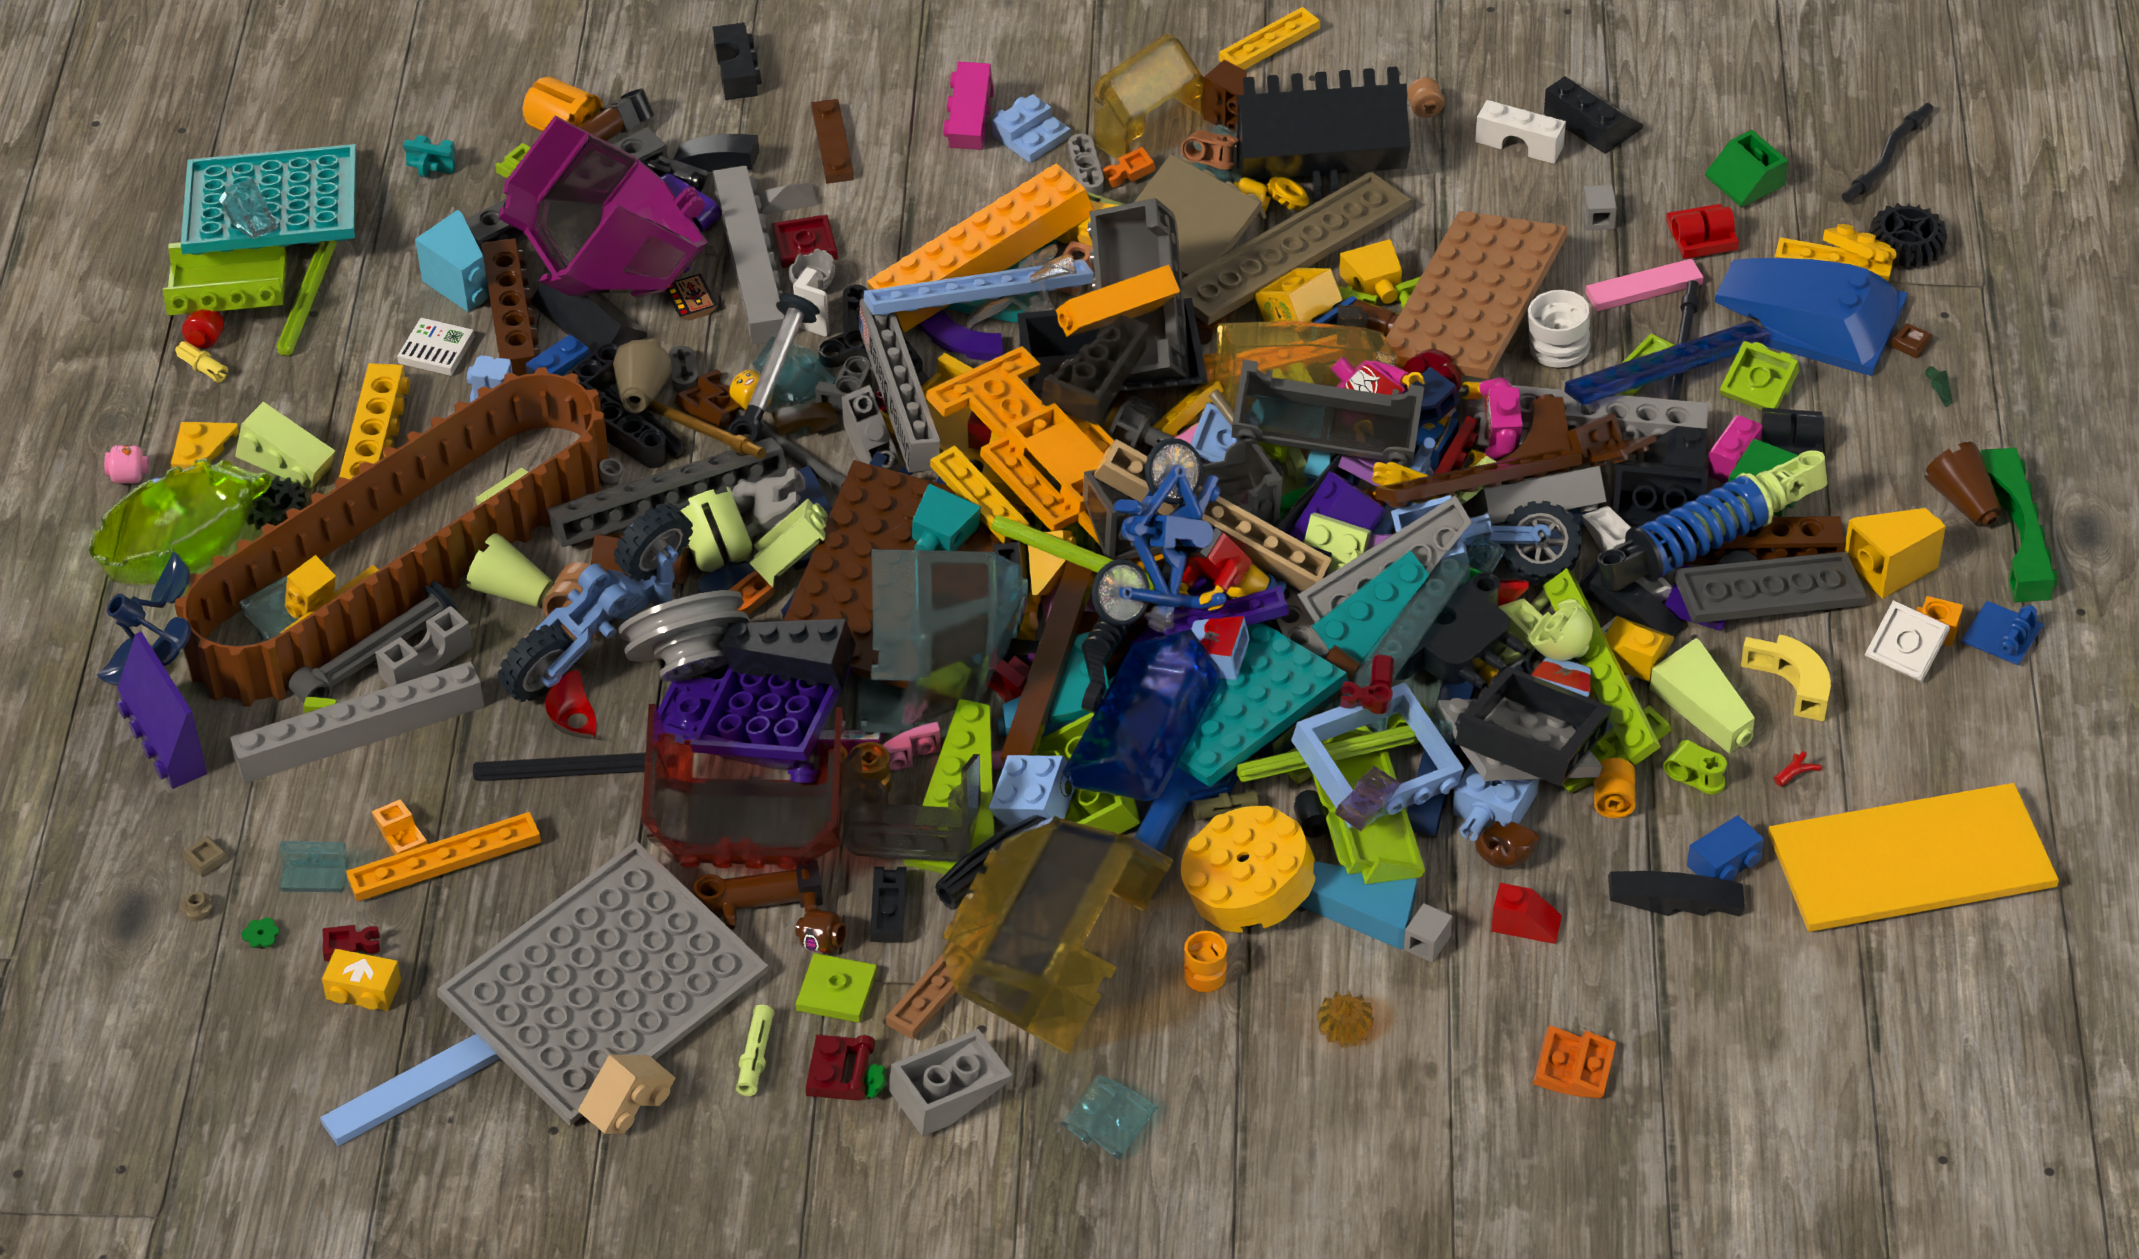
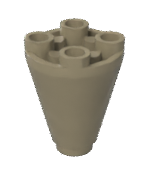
M656 339L633 340L617 348L613 366L623 407L631 413L643 411L669 380L672 371L671 358Z

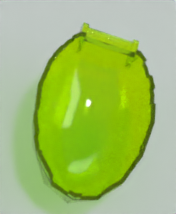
M207 458L195 460V466L183 470L179 466L166 470L165 477L154 483L153 480L149 479L132 489L101 518V527L98 530L93 529L91 532L88 547L89 553L111 581L132 587L156 585L173 551L180 555L188 566L190 574L212 563V558L215 556H221L239 537L252 510V501L270 487L271 477L265 473L256 474L233 466L228 460H221L217 464L212 465Z

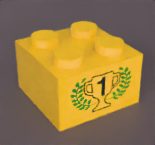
M1295 268L1255 293V299L1265 325H1278L1280 328L1286 326L1303 328L1312 323L1314 317L1327 313L1333 308V305L1342 300L1331 268Z

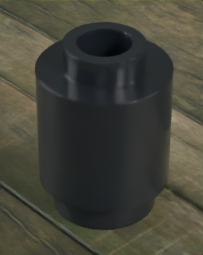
M1305 790L1299 793L1295 798L1294 811L1304 835L1307 837L1322 836L1329 830L1326 816L1328 815L1327 808L1322 805L1317 791Z

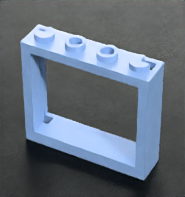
M1405 682L1391 688L1393 693L1391 707L1385 714H1374L1369 709L1362 708L1363 706H1356L1350 709L1339 706L1297 722L1291 741L1349 829L1365 822L1370 824L1376 818L1386 814L1394 815L1404 807L1412 804H1423L1438 794H1449L1451 789L1459 785L1464 771L1463 766ZM1400 712L1407 724L1410 725L1411 730L1415 732V736L1438 770L1359 800L1321 741Z

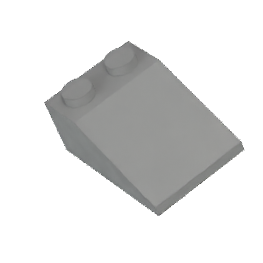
M976 1029L891 1064L889 1091L923 1137L952 1125L1011 1081L1013 1075L980 1030Z

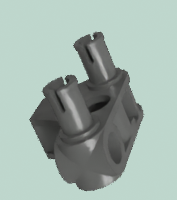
M1134 395L1122 404L1108 432V435L1114 441L1117 439L1135 450L1138 449L1142 441L1155 447L1161 441L1174 437L1152 427L1162 418L1159 416V412H1157L1158 407L1152 402ZM1169 445L1162 448L1161 451H1163V453H1166L1169 448Z

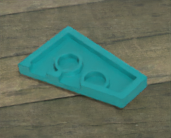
M1090 632L1078 634L1075 637L1051 712L1052 724L1079 719L1091 713L1081 708L1085 691L1090 683L1085 658L1082 653V644ZM1106 665L1103 668L1106 687L1098 708L1100 713L1114 711Z

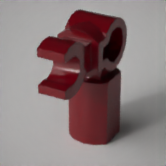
M1377 654L1374 656L1370 686L1362 688L1353 682H1343L1341 693L1352 696L1342 695L1340 706L1348 709L1363 706L1362 708L1369 709L1374 714L1387 713L1390 710L1393 696L1391 688L1394 659L1387 655Z

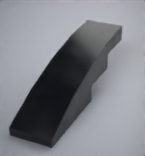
M1611 871L1608 875L1610 901L1669 916L1674 909L1705 916L1709 909L1739 917L1745 910L1742 883L1679 872Z

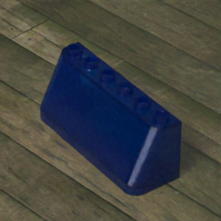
M1191 629L1132 644L1062 772L1074 788L1143 801L1157 799L1162 795L1221 681L1220 670Z

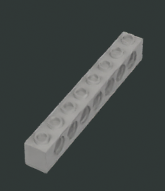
M1511 385L1512 387L1519 388L1522 422H1529V407L1533 400H1536V397L1553 394L1554 398L1563 397L1568 431L1605 414L1614 412L1623 441L1650 435H1656L1657 438L1677 426L1707 429L1708 403ZM1484 395L1480 400L1469 399L1467 416L1477 420L1476 428H1480L1481 416H1485Z

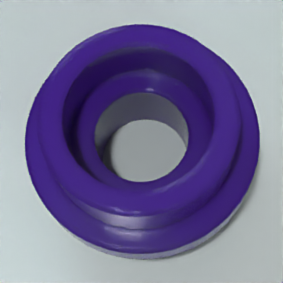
M797 762L794 764V768L787 769V774H791L790 782L813 783L816 782V775L819 774V769H813V763Z

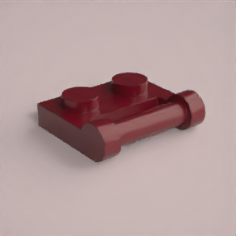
M816 1034L805 1088L806 1096L855 1101L863 1100L867 1090L864 1082L870 1054L874 1052L875 1039L868 1035L850 1038ZM848 1053L856 1054L852 1080L848 1084L843 1083Z

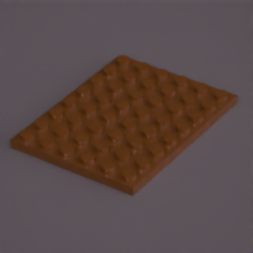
M853 460L827 519L826 527L824 528L826 532L825 539L822 541L819 538L820 542L813 551L783 621L846 619L856 643L849 673L951 702L958 683L949 682L938 677L922 663L911 641V616L916 606L924 599L936 594H946L966 602L984 621L990 601L988 598L987 574L994 573L993 544H1002V542L980 520L978 529L952 554L946 555L934 550L928 558L918 555L914 549L917 541L912 538V522L927 486L931 484L954 495L956 493L944 484ZM1010 503L1024 518L1026 517L1027 507Z

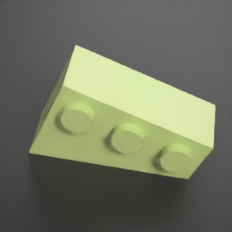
M262 402L241 424L235 457L285 479L290 477L292 482H299L301 486L311 490L332 467L335 450L265 402Z

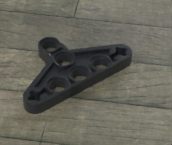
M854 284L844 289V333L820 343L818 346V358L822 366L827 368L839 367L844 365L845 361L853 356H863L870 361L864 344L861 346H852L850 344L853 341L863 342L858 327L860 312L858 300L864 299V291L868 290L866 287ZM903 336L916 374H918L920 371H923V361ZM828 351L838 352L836 356L832 357L824 355Z

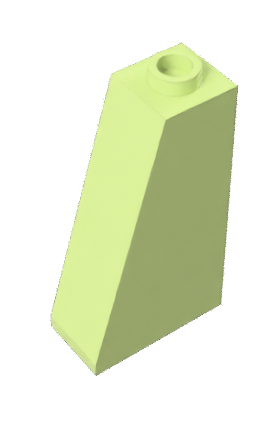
M1697 638L1652 668L1649 689L1729 754L1739 747L1746 746L1751 741L1755 717Z

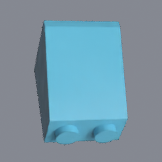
M459 210L455 211L415 239L421 278L424 283L467 312H470L489 298L483 255L462 212Z

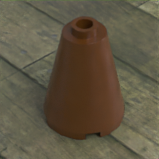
M1963 442L1958 444L1961 448L1960 450L1952 453L1949 448L1936 457L1926 468L1928 475H1924V477L1932 487L1976 526L1989 527L1999 520L2002 508L1979 448L1973 442Z

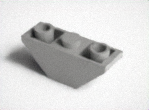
M870 385L842 396L844 427L853 450L860 461L869 464L878 451L887 456L882 468L892 471L901 469L902 464Z

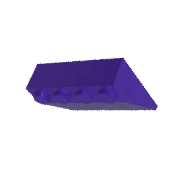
M142 631L135 634L117 687L120 701L116 702L122 718H129V726L135 739H142L141 745L148 759L154 758V767L161 780L166 778L172 789L206 775L207 770L193 712Z

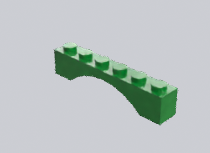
M2017 447L1983 449L1980 453L1999 503L2014 521L2020 536L2021 546L2012 559L2008 577L2014 603L2051 600L2053 588L2058 586V574L2056 569L2051 567L2050 547H2045L2044 526L2038 523V505L2033 503L2031 499L2032 485L2025 478V461L2020 459Z

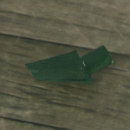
M1930 366L1926 369L1925 376L1932 381V388L1946 408L1953 401L1949 376L1946 370L1939 372L1936 368Z

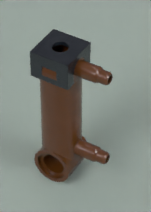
M818 860L795 863V870L722 879L718 875L707 874L699 877L693 887L694 895L718 918L723 916L724 922L730 930L736 927V910L800 901V907L805 908V912L810 909H818L817 906L823 905Z

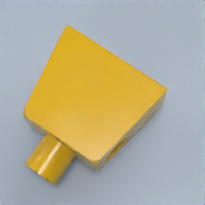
M1390 239L1340 253L1339 274L1355 291L1377 295L1385 304L1392 303L1397 299L1398 293L1394 287L1402 281V269Z

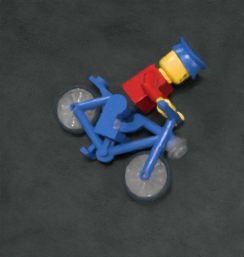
M1179 438L1165 439L1151 450L1145 464V478L1149 492L1142 502L1119 499L1114 505V510L1118 513L1133 514L1123 521L1121 532L1126 540L1133 541V545L1155 590H1150L1146 574L1141 567L1132 561L1118 559L1104 565L1094 579L1092 601L1096 612L1107 623L1116 626L1131 624L1142 616L1148 603H1153L1156 606H1152L1150 612H1146L1144 618L1149 621V627L1159 632H1165L1166 629L1174 628V608H1209V611L1221 608L1226 602V595L1223 592H1226L1227 595L1234 599L1281 586L1284 594L1286 583L1283 580L1275 579L1271 574L1261 571L1256 565L1252 564L1251 559L1225 533L1221 532L1217 527H1212L1208 522L1201 520L1208 502L1213 503L1220 494V487L1216 485L1219 478L1214 475H1207L1198 497H1195L1202 479V462L1196 449L1185 440ZM1163 502L1179 504L1168 516L1155 515ZM1149 546L1161 547L1165 562L1172 568L1168 586ZM1202 576L1215 586L1213 591L1205 592L1201 596H1190L1187 592L1188 589L1191 590L1198 578Z

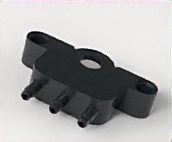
M1482 572L1472 577L1453 592L1452 597H1434L1424 602L1419 608L1418 622L1411 625L1388 645L1387 656H1391L1394 659L1393 678L1405 680L1424 668L1447 684L1456 685L1468 681L1473 686L1483 689L1486 687L1487 682L1478 672L1488 664L1494 669L1503 672L1508 665L1499 655L1507 647L1522 655H1526L1529 648L1521 640L1509 633V617L1498 608L1499 578L1492 573ZM1442 610L1449 611L1447 614H1446V613L1434 614V613H1436V612H1438V611H1442Z

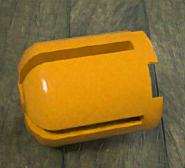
M548 76L539 78L529 88L524 98L522 110L526 123L531 128L543 132L554 116L579 126L597 115L600 108L603 107V102L598 96Z

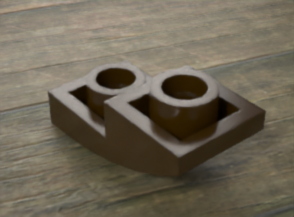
M803 403L771 412L780 436L795 433L807 425L813 434L818 431H825L831 428L832 425L839 423L832 403Z

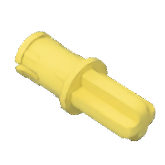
M182 341L176 347L177 356L192 365L194 371L206 374L216 383H220L226 378L227 375L221 372V370L227 373L228 367L211 358L209 352L200 351L186 341Z

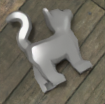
M795 467L789 468L786 475L782 477H765L755 483L749 482L746 479H740L733 488L732 493L740 515L754 508L753 522L749 526L744 523L749 537L761 533L767 534L794 511L798 501H801V496L798 493L806 489L805 477ZM718 532L719 541L721 542V544H723L721 536Z

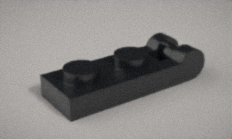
M874 867L870 927L871 942H903L907 867H897V870H885L884 867Z

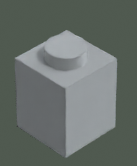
M1612 185L1584 186L1582 210L1586 230L1615 229L1617 207Z
M1423 903L1405 929L1404 950L1433 963L1451 937L1453 916L1447 914L1442 909Z

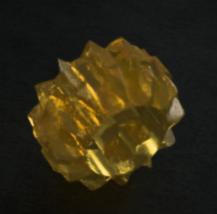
M1350 990L1343 996L1335 991L1333 999L1325 997L1322 1007H1319L1317 1013L1320 1034L1327 1035L1326 1038L1329 1043L1336 1040L1339 1041L1341 1048L1345 1042H1350L1356 1046L1358 1039L1367 1040L1369 1031L1372 1030L1374 1025L1371 1003H1365L1362 994L1352 997Z

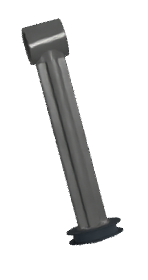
M432 581L431 587L427 585L424 587L426 599L320 668L313 669L310 666H305L294 672L289 680L290 690L303 703L306 697L330 698L334 686L376 660L375 652L399 637L404 641L427 627L426 621L446 608L451 606L457 611L452 598L439 583Z

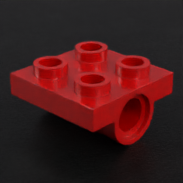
M1721 204L1666 213V223L1683 259L1738 250L1739 240L1735 234L1734 215L1729 206L1722 207Z

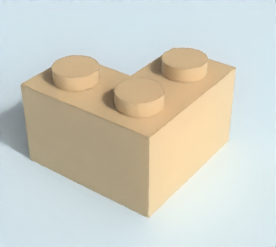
M609 1054L578 1111L604 1134H625L626 1130L632 1126L635 1119L634 1116L639 1107L660 1106L669 1096L670 1088L676 1078L649 1055Z

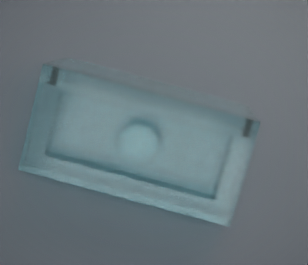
M281 841L279 853L283 868L279 887L282 892L342 893L344 891L347 878L346 871L349 867L345 842Z

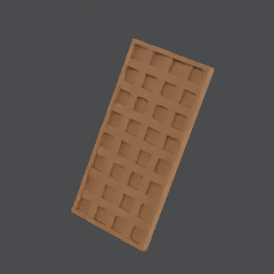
M1459 211L1377 353L1378 361L1405 366L1406 362L1415 354L1426 349H1437L1448 354L1454 362L1452 364L1455 366L1456 371H1460L1461 375L1489 379L1567 238V226Z

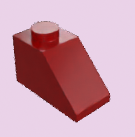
M1499 883L1493 907L1491 932L1556 944L1562 915L1532 888Z

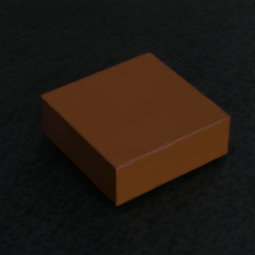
M1906 323L1892 339L1891 347L1917 359L1931 343L1932 334Z

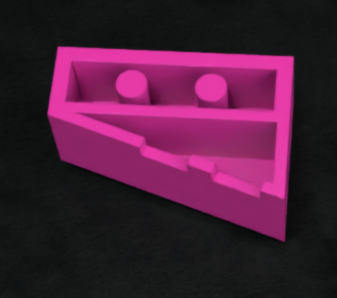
M958 61L956 72H951L950 87L954 88L953 96H948L947 112H950V118L944 121L943 135L948 137L949 148L983 150L987 131V115H990L991 106H988L989 98L994 96L991 64Z

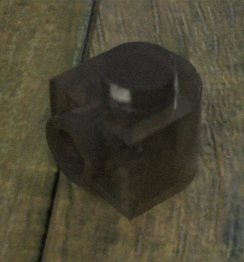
M1338 305L1337 340L1346 341V333L1358 331L1361 339V329H1367V312H1362V306Z

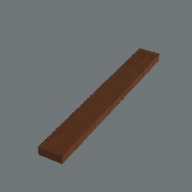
M1070 561L1066 563L1000 756L1004 764L1008 755L1036 756L1092 590L1094 579L1097 575V572Z

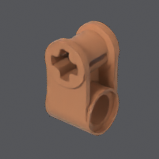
M1198 130L1182 143L1181 152L1191 162L1229 170L1235 167L1233 155L1234 148L1238 145V139L1231 135ZM1193 141H1196L1201 145L1202 151H1199L1194 147Z

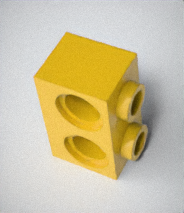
M316 555L287 576L285 608L295 619L305 615L335 591L336 575Z

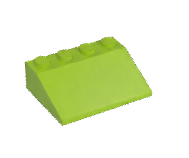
M1098 709L1095 713H1089L1041 738L1036 756H1063L1079 777L1061 830L1054 831L1052 834L1054 840L1046 850L1112 838L1141 823L1116 729Z

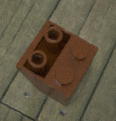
M1223 60L1203 78V119L1236 136L1237 95H1244L1243 78L1247 77V73L1244 69Z

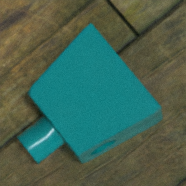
M929 484L912 522V538L917 541L914 546L916 553L925 558L930 557L934 550L946 555L952 554L980 526L981 506Z

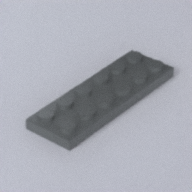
M1847 551L1676 569L1674 574V580L1693 623L1865 605L1868 598Z

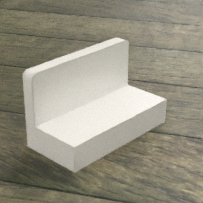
M807 267L793 285L794 295L801 296L814 303L819 308L820 313L816 315V322H802L799 328L827 337L830 333L827 293L818 289L817 270Z

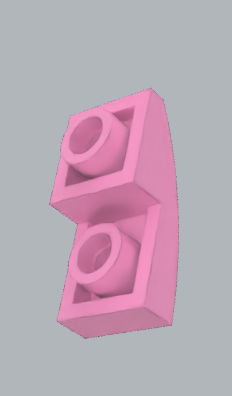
M937 722L905 731L883 744L890 755V771L913 767L912 757L941 752L940 729Z

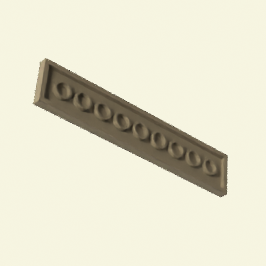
M1370 171L1183 278V297L1192 298L1195 316L1205 324L1210 325L1253 300L1256 292L1293 269L1310 267L1408 210L1411 206V199Z

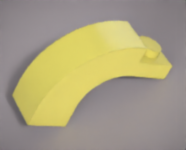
M1779 634L1777 643L1746 637L1741 667L1770 672L1784 677L1794 686L1797 693L1793 715L1825 721L1831 679L1827 666L1821 657L1809 646L1788 636Z

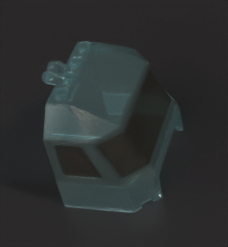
M872 549L873 650H879L878 665H871V679L857 675L858 719L861 732L903 733L919 727L920 723L955 710L959 699L981 703L997 673L995 670L997 664L1001 659H1004L1008 652L1011 639L1017 637V625H1020L1021 611L1024 610V598H1027L1028 580L1022 578V567L994 552ZM876 680H907L908 686L907 689Z

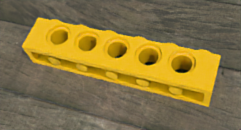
M368 363L339 477L351 479L360 473L359 465L361 463L368 462L374 464L384 458L383 449L388 446L394 448L393 438L399 435L400 429L398 418L399 415L404 414L405 410L404 394L408 395L410 390V379L405 377L403 365Z

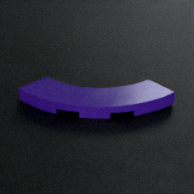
M943 309L917 325L921 331H924L932 339L934 344L948 352L956 351L966 354L967 358L991 361L1003 355L1001 333H985L965 328L953 321Z

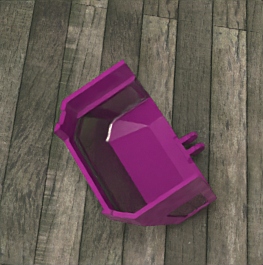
M557 116L553 117L504 184L503 193L507 195L506 205L500 208L498 219L523 231L552 275L548 273L543 274L539 282L568 296H584L592 293H630L633 297L639 298L664 292L693 263L696 257L702 253L708 243L691 219L699 216L705 207V202L701 196L698 197L699 194L694 187L685 188L676 197L667 183L635 156Z

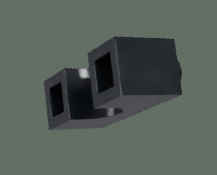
M745 22L712 26L717 63L720 65L721 83L725 100L758 96L757 85L762 84L760 68H754L758 67L756 50L751 51V49H754L752 33H747Z

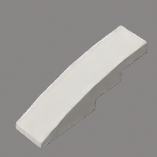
M1609 506L1582 515V521L1602 552L1625 542L1626 532L1631 527ZM1643 577L1636 580L1637 583L1660 601L1666 600L1672 589V586L1663 577L1656 582L1647 581Z

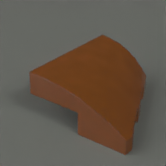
M715 369L700 375L696 386L677 393L675 404L693 417L723 430L735 419V415L741 409V406L730 396V386L723 385L720 381L722 373Z

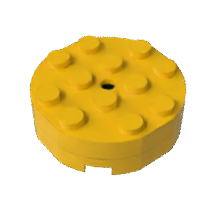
M1249 806L1216 815L1210 823L1189 841L1181 861V877L1198 914L1221 930L1241 933L1244 926L1261 923L1265 929L1286 919L1309 896L1316 879L1313 873L1316 860L1304 832L1296 820L1270 806Z

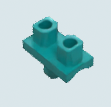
M417 135L413 141L407 139L404 141L403 149L406 152V166L417 168L420 177L426 178L430 171L449 174L455 172L454 157L456 149L453 141L443 140L439 145L431 144V139L422 135Z

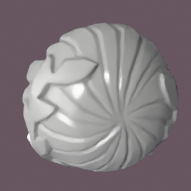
M815 249L809 255L802 256V254H798L795 263L789 268V278L793 285L807 267L817 270L818 289L822 291L831 284L835 275V261L832 255L820 249Z

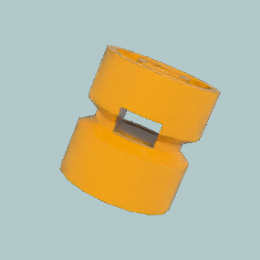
M1621 758L1604 759L1599 762L1602 765L1600 777H1594V808L1597 813L1607 818L1618 819L1626 817L1634 811L1636 805L1635 768L1629 761Z
M1213 931L1195 932L1185 942L1184 979L1189 987L1198 992L1208 993L1216 991L1226 981L1227 944L1225 939L1218 933Z

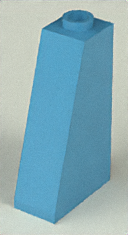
M1314 862L1313 873L1316 878L1309 896L1299 905L1300 907L1395 948L1404 949L1405 929L1411 922L1416 901L1417 879L1365 884L1362 873L1347 874L1345 866Z

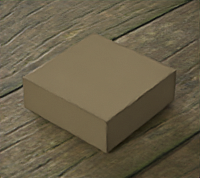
M208 835L182 852L183 859L201 877H204L228 861L227 853Z

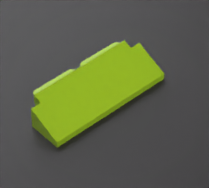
M1354 729L1330 738L1327 743L1372 732ZM1387 749L1334 761L1359 800L1398 785ZM1313 774L1320 801L1329 810L1326 821L1338 861L1346 867L1347 874L1362 873L1365 884L1419 878L1423 875L1425 868L1405 807L1394 815L1386 814L1376 818L1370 824L1365 822L1349 829Z

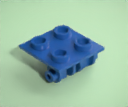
M1986 601L1961 639V642L2019 665L2044 624L2037 621V609L2032 605L2024 606L2020 609L2019 613Z

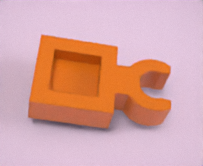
M1140 147L1118 158V165H1109L1102 170L1104 178L1109 180L1111 188L1120 186L1127 178L1134 182L1156 171L1153 160L1144 148Z

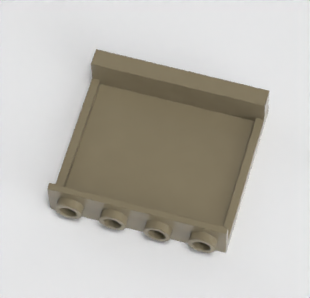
M1170 154L1134 201L1138 202L1156 198L1173 212L1178 229L1182 279L1229 253L1256 216L1263 220L1266 218L1262 201L1258 197L1250 193L1246 195L1240 192L1233 183L1228 181L1224 183L1218 180L1209 170L1204 169L1201 171L1184 157L1179 159Z

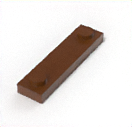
M839 100L811 102L826 184L853 181V168Z

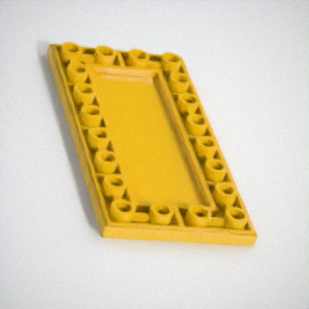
M2015 783L1778 824L1768 828L1769 838L1808 932L2057 887L2059 882Z

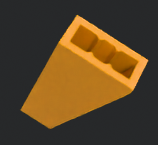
M1166 265L1069 299L1056 309L1058 322L1064 329L1066 337L1154 312L1177 295L1180 289L1170 265Z

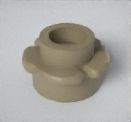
M191 892L180 903V910L182 913H185L189 920L202 921L210 915L212 908L211 897L205 892Z

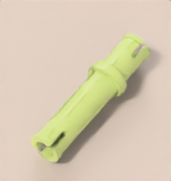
M768 1005L755 1006L745 1053L740 1056L739 1067L741 1070L738 1083L736 1084V1091L743 1096H753L756 1094L760 1073L765 1069L766 1061L764 1054L772 1018L775 1013Z

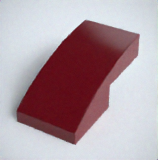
M1014 656L1009 663L1001 659L994 669L1019 689L1023 690L1031 668Z

